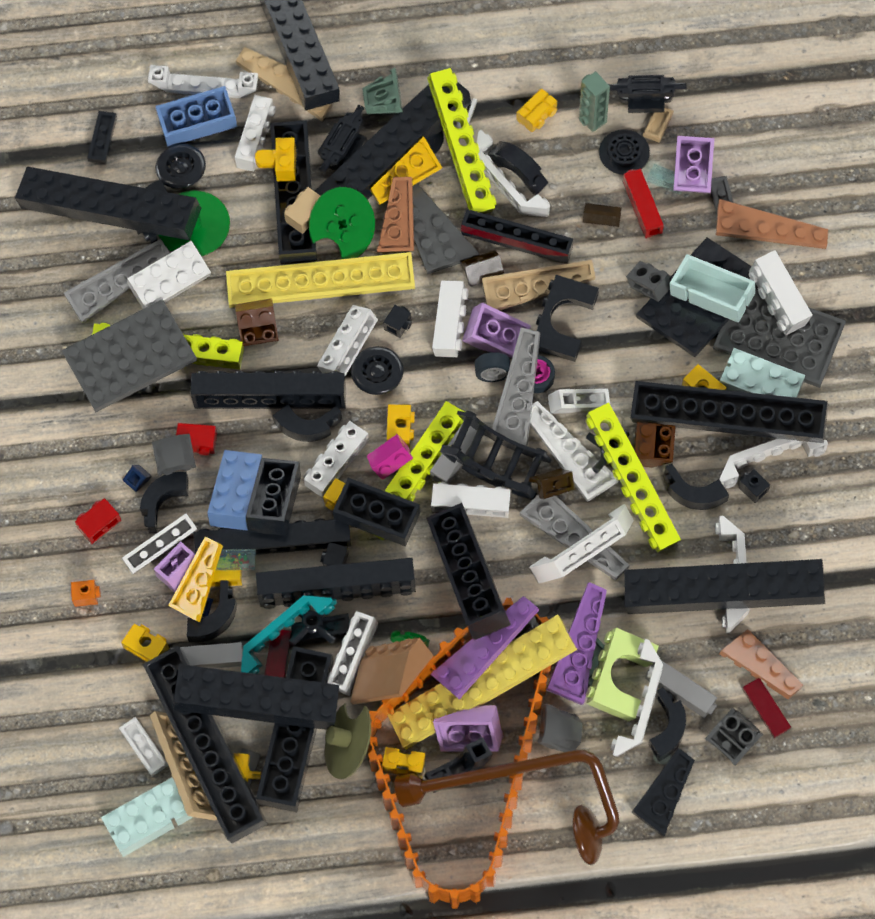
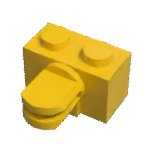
M276 138V150H258L255 153L257 167L274 168L277 181H296L295 138Z

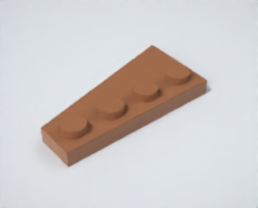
M393 177L377 253L414 252L413 177Z
M748 629L719 653L724 658L727 656L733 660V664L739 668L743 667L751 672V675L756 679L760 678L766 682L768 687L786 699H790L803 687V684Z

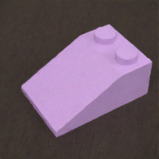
M677 136L673 191L711 193L714 138Z
M481 303L473 307L462 341L478 349L492 353H503L513 358L521 327L530 329L531 325Z
M478 705L469 710L464 709L436 718L433 721L441 752H462L465 745L482 737L491 752H499L503 732L496 705Z

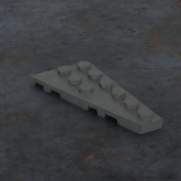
M418 183L413 186L414 242L427 275L461 264L460 261L479 256L480 254Z

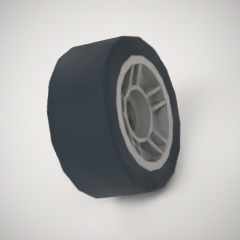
M487 353L479 356L475 360L476 377L483 382L505 380L511 365L510 358L503 353Z

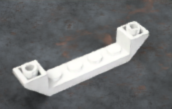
M150 65L148 83L168 93L195 95L225 86L229 98L239 99L255 92L258 81V73L240 72L239 79L170 74L168 66Z
M482 130L478 131L477 144L480 151L478 155L480 160L484 162L485 175L520 214L541 217L549 216L550 204L547 199L537 194L527 201L522 193L519 194L513 182L504 177L503 171L499 167L496 168L492 159L487 155L492 150L493 140L489 134H485Z
M787 439L769 441L730 455L719 480L725 488H731L736 485L739 478L736 467L740 469L747 466L750 462H760L767 456H777L789 448L791 450L797 449L801 444L808 457L813 455L818 457L825 453L828 442L824 440V443Z
M623 504L608 515L611 520L551 560L543 557L531 565L529 568L536 581L540 584L564 577L625 536L634 521L626 505Z
M720 516L718 523H715V534H719V541H732V552H736V559H733V564L747 563L744 533L727 518ZM750 608L726 609L725 615H722V627H726V634L731 633L748 615Z
M645 639L644 643L640 642L637 654H640L641 660L655 663L654 667L650 666L648 678H651L649 686L645 685L642 697H645L644 705H639L637 716L640 717L638 725L634 724L631 734L635 736L634 740L618 736L617 740L613 739L610 750L614 751L613 756L616 757L642 743L663 670V664L648 639Z

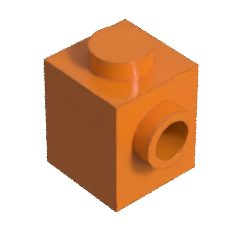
M95 580L71 582L72 602L75 607L98 604V598L101 597L100 586L96 585Z

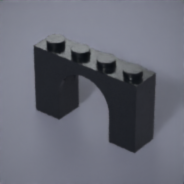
M556 275L555 279H551L549 283V296L544 298L542 304L544 308L543 313L538 315L536 325H538L537 331L540 332L539 351L576 362L581 348V340L557 332L551 324V317L558 307L565 304H575L594 310L599 295V288Z

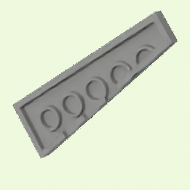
M160 239L64 292V295L81 323L84 324L130 288L126 283L127 278L170 254V252Z
M521 327L492 429L513 441L527 446L540 332Z
M538 495L520 511L521 517L567 548L593 532L557 496L540 499ZM610 546L587 561L615 581L630 566Z

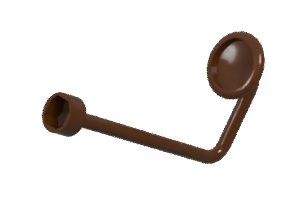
M573 750L429 780H423L414 772L398 775L395 778L394 786L397 800L402 807L420 804L426 792L584 762L591 768L607 816V823L600 826L595 814L587 806L580 804L574 810V838L578 852L586 864L594 865L597 863L602 851V838L612 835L617 830L620 822L619 813L603 765L595 754L586 750Z

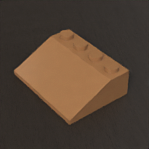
M409 638L405 641H395L390 644L384 643L380 646L369 647L365 651L364 657L360 660L350 701L351 704L355 705L401 697L434 655L420 638Z

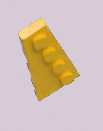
M424 136L370 189L379 205L388 201L393 177H413L414 186L442 169Z
M204 537L168 605L169 607L200 622L223 545Z

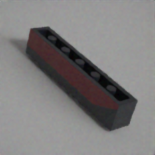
M466 209L461 223V234L464 236L568 264L573 250V238Z

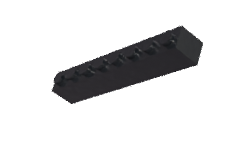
M319 518L311 522L298 520L295 523H289L286 536L253 533L247 530L223 527L218 528V530L200 529L198 532H194L195 554L204 537H207L223 545L221 551L223 555H220V558H226L227 554L251 556L327 549L329 542L351 547L350 525L334 519L325 520Z

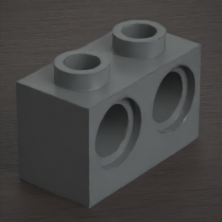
M639 261L626 276L632 289L658 302L670 290L669 283L671 281L669 274L664 270L656 269L650 263L646 264Z

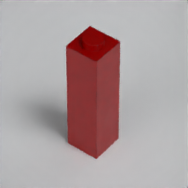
M632 169L627 171L623 175V184L645 239L662 234L664 224L642 170Z

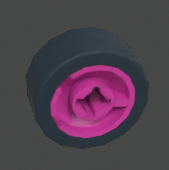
M538 355L536 372L540 374L535 377L534 393L536 394L550 389L555 379V369L552 362L546 357Z

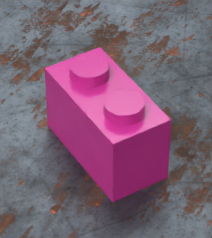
M396 434L368 454L367 459L372 470L384 480L412 460L413 456L408 445Z

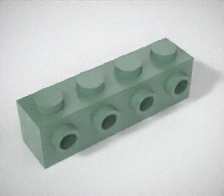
M596 71L591 75H586L581 81L579 108L580 122L592 132L607 123L610 86Z

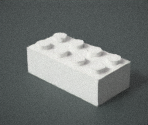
M192 241L127 278L126 283L144 309L162 299L166 303L208 278L211 271Z
M776 250L756 259L749 270V277L755 281L759 288L758 293L760 297L767 302L769 313L775 316L779 330L783 331L786 336L804 327L812 317V313Z

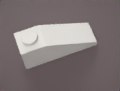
M559 389L548 395L551 414L590 411L608 402L610 403L608 389Z

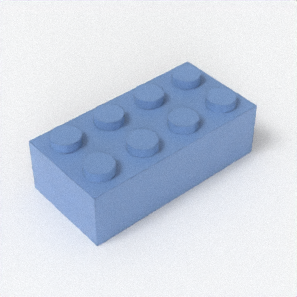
M225 86L155 106L167 147L237 127L236 117Z
M224 450L207 512L210 526L248 531L246 514L262 454Z

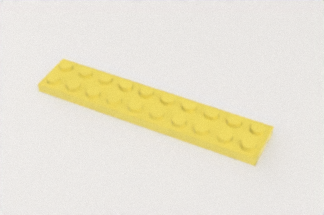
M411 252L226 271L229 308L235 307V304L272 299L273 303L415 289Z
M556 615L510 642L460 699L440 683L394 710V714L392 716L388 714V717L402 747L406 750L436 733L433 724L434 719L483 705L573 653L577 648L561 617Z

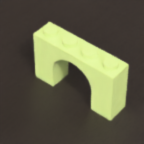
M619 628L606 633L604 638L605 647L598 656V661L600 662L598 668L592 674V679H594L592 686L588 688L586 697H588L586 704L628 722L636 719L641 700L616 688L611 678V668L618 658L630 660L644 667L652 665L653 663L641 660L640 654H637L640 642L644 643V639ZM651 643L657 653L659 646Z

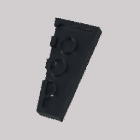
M680 748L675 751L631 812L662 837L666 835L668 825L695 761Z

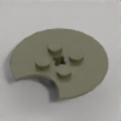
M344 703L336 712L335 725L330 726L326 731V766L330 774L337 779H346L353 775L362 764L367 753L371 737V718L366 706H364V709L357 718L351 719L347 714L346 703Z

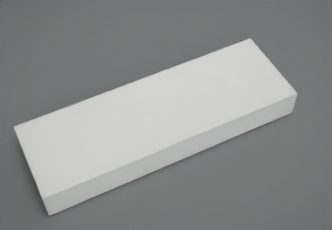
M136 717L119 727L152 777L169 766Z

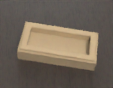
M665 108V113H653L643 133V137L660 143L674 111Z

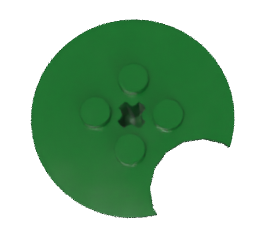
M337 187L326 191L315 202L309 218V232L313 244L323 238L331 239L338 245L341 251V259L359 257L372 241L375 231V216L369 201L363 194L352 188Z
M203 191L180 193V195L196 197L201 206L191 239L184 240L163 235L158 236L171 252L192 241L201 257L208 255L218 249L228 236L230 230L228 210L221 200L210 193Z

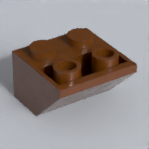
M272 299L235 304L239 334L243 347L279 341Z
M637 422L634 451L643 467L653 468L673 463L676 425Z

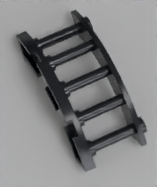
M458 411L457 415L464 422L454 444L451 446L442 445L440 452L451 462L455 463L457 461L462 464L461 469L495 487H507L512 489V494L533 500L537 493L532 489V482H529V478L535 476L541 461L551 463L552 460L547 455V452L541 448L534 449L503 436L484 424L471 411ZM471 426L477 432L465 455L460 447ZM483 435L495 442L485 464L481 466L474 461V455ZM501 445L514 450L504 475L494 473L491 469ZM521 454L534 458L524 482L519 483L513 481L511 476Z

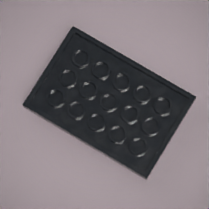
M706 237L698 247L719 244ZM721 246L723 269L750 279L749 270L751 265ZM698 247L694 250L691 256L695 257V255H699ZM675 271V272L672 274V276L670 277V281H671L672 278L674 277L676 271ZM670 290L659 302L650 298L636 314L637 319L694 357L702 351L730 320L689 303L688 298L684 301L670 294Z

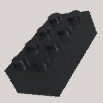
M261 458L246 514L248 532L286 536L301 479L299 461Z
M347 478L333 509L334 520L405 547L421 513L420 504L351 478Z

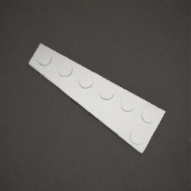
M538 401L532 404L530 426L562 469L572 471L574 485L587 502L619 482L606 466L599 473H595L592 468L598 460L594 455L584 448L581 442L574 438Z

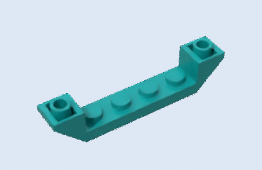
M303 595L243 646L241 672L258 674L260 672L259 668L263 665L254 652L258 653L265 648L264 644L267 641L276 639L280 635L279 631L284 627H290L299 614L304 615L308 612L310 605L318 614L327 615L335 609L334 605L338 603L336 599Z

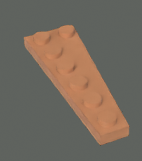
M719 199L716 235L820 249L827 248L828 229Z

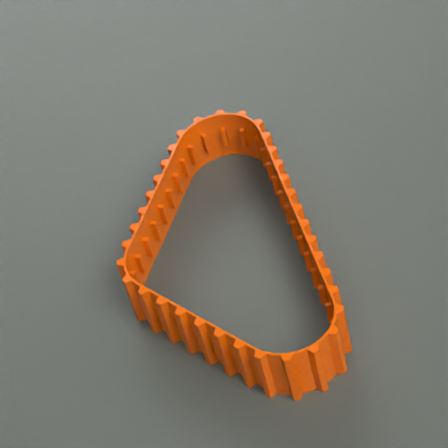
M506 598L503 603L505 611L514 604L511 598ZM537 613L534 615L539 625L549 620L547 617L540 618ZM457 627L454 630V639L450 643L442 641L439 644L440 652L431 658L401 697L381 700L382 705L377 711H369L371 737L367 752H370L368 754L370 768L372 772H376L375 777L378 790L384 791L382 796L385 809L392 810L389 813L392 829L399 830L397 832L399 848L407 850L404 853L407 869H414L412 872L413 884L416 888L423 887L429 893V901L433 904L438 900L450 902L452 909L458 908L460 902L472 900L474 903L479 902L480 893L486 887H494L496 884L495 868L502 867L503 850L500 848H507L508 831L506 829L512 828V810L517 809V791L522 789L523 773L509 776V783H512L510 793H505L504 802L507 804L505 812L499 814V821L502 824L499 833L495 832L494 841H497L495 851L489 853V860L492 862L488 871L484 870L483 878L476 884H470L468 888L446 890L440 888L438 884L435 883L433 885L426 880L424 870L420 872L416 863L419 861V856L417 853H412L409 844L412 841L411 834H406L401 823L404 822V815L397 812L395 806L397 796L395 793L391 794L387 784L390 783L389 774L384 775L380 765L383 763L382 755L376 754L374 746H378L377 737H375L377 729H381L382 722L388 717V714L392 716L394 710L404 702H407L412 694L423 687V684L432 677L431 673L473 639L468 627L464 630ZM552 665L541 670L539 680L534 679L533 689H536L534 699L529 698L528 707L531 708L529 718L524 717L523 726H526L524 737H519V745L522 746L519 756H514V762L528 760V753L532 750L533 734H536L538 715H541L542 698L546 695L547 678L551 676Z

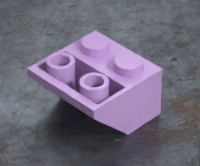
M180 542L154 568L156 577L175 593L195 554Z

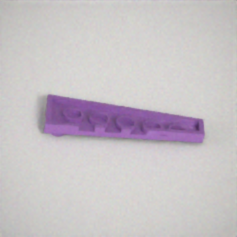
M588 582L568 632L577 650L557 661L546 690L580 705H583L585 702L588 678L592 667V658L607 592L606 589Z
M521 597L506 610L511 623L510 626L477 640L471 639L433 671L431 675L460 699L534 617L539 609L526 597Z

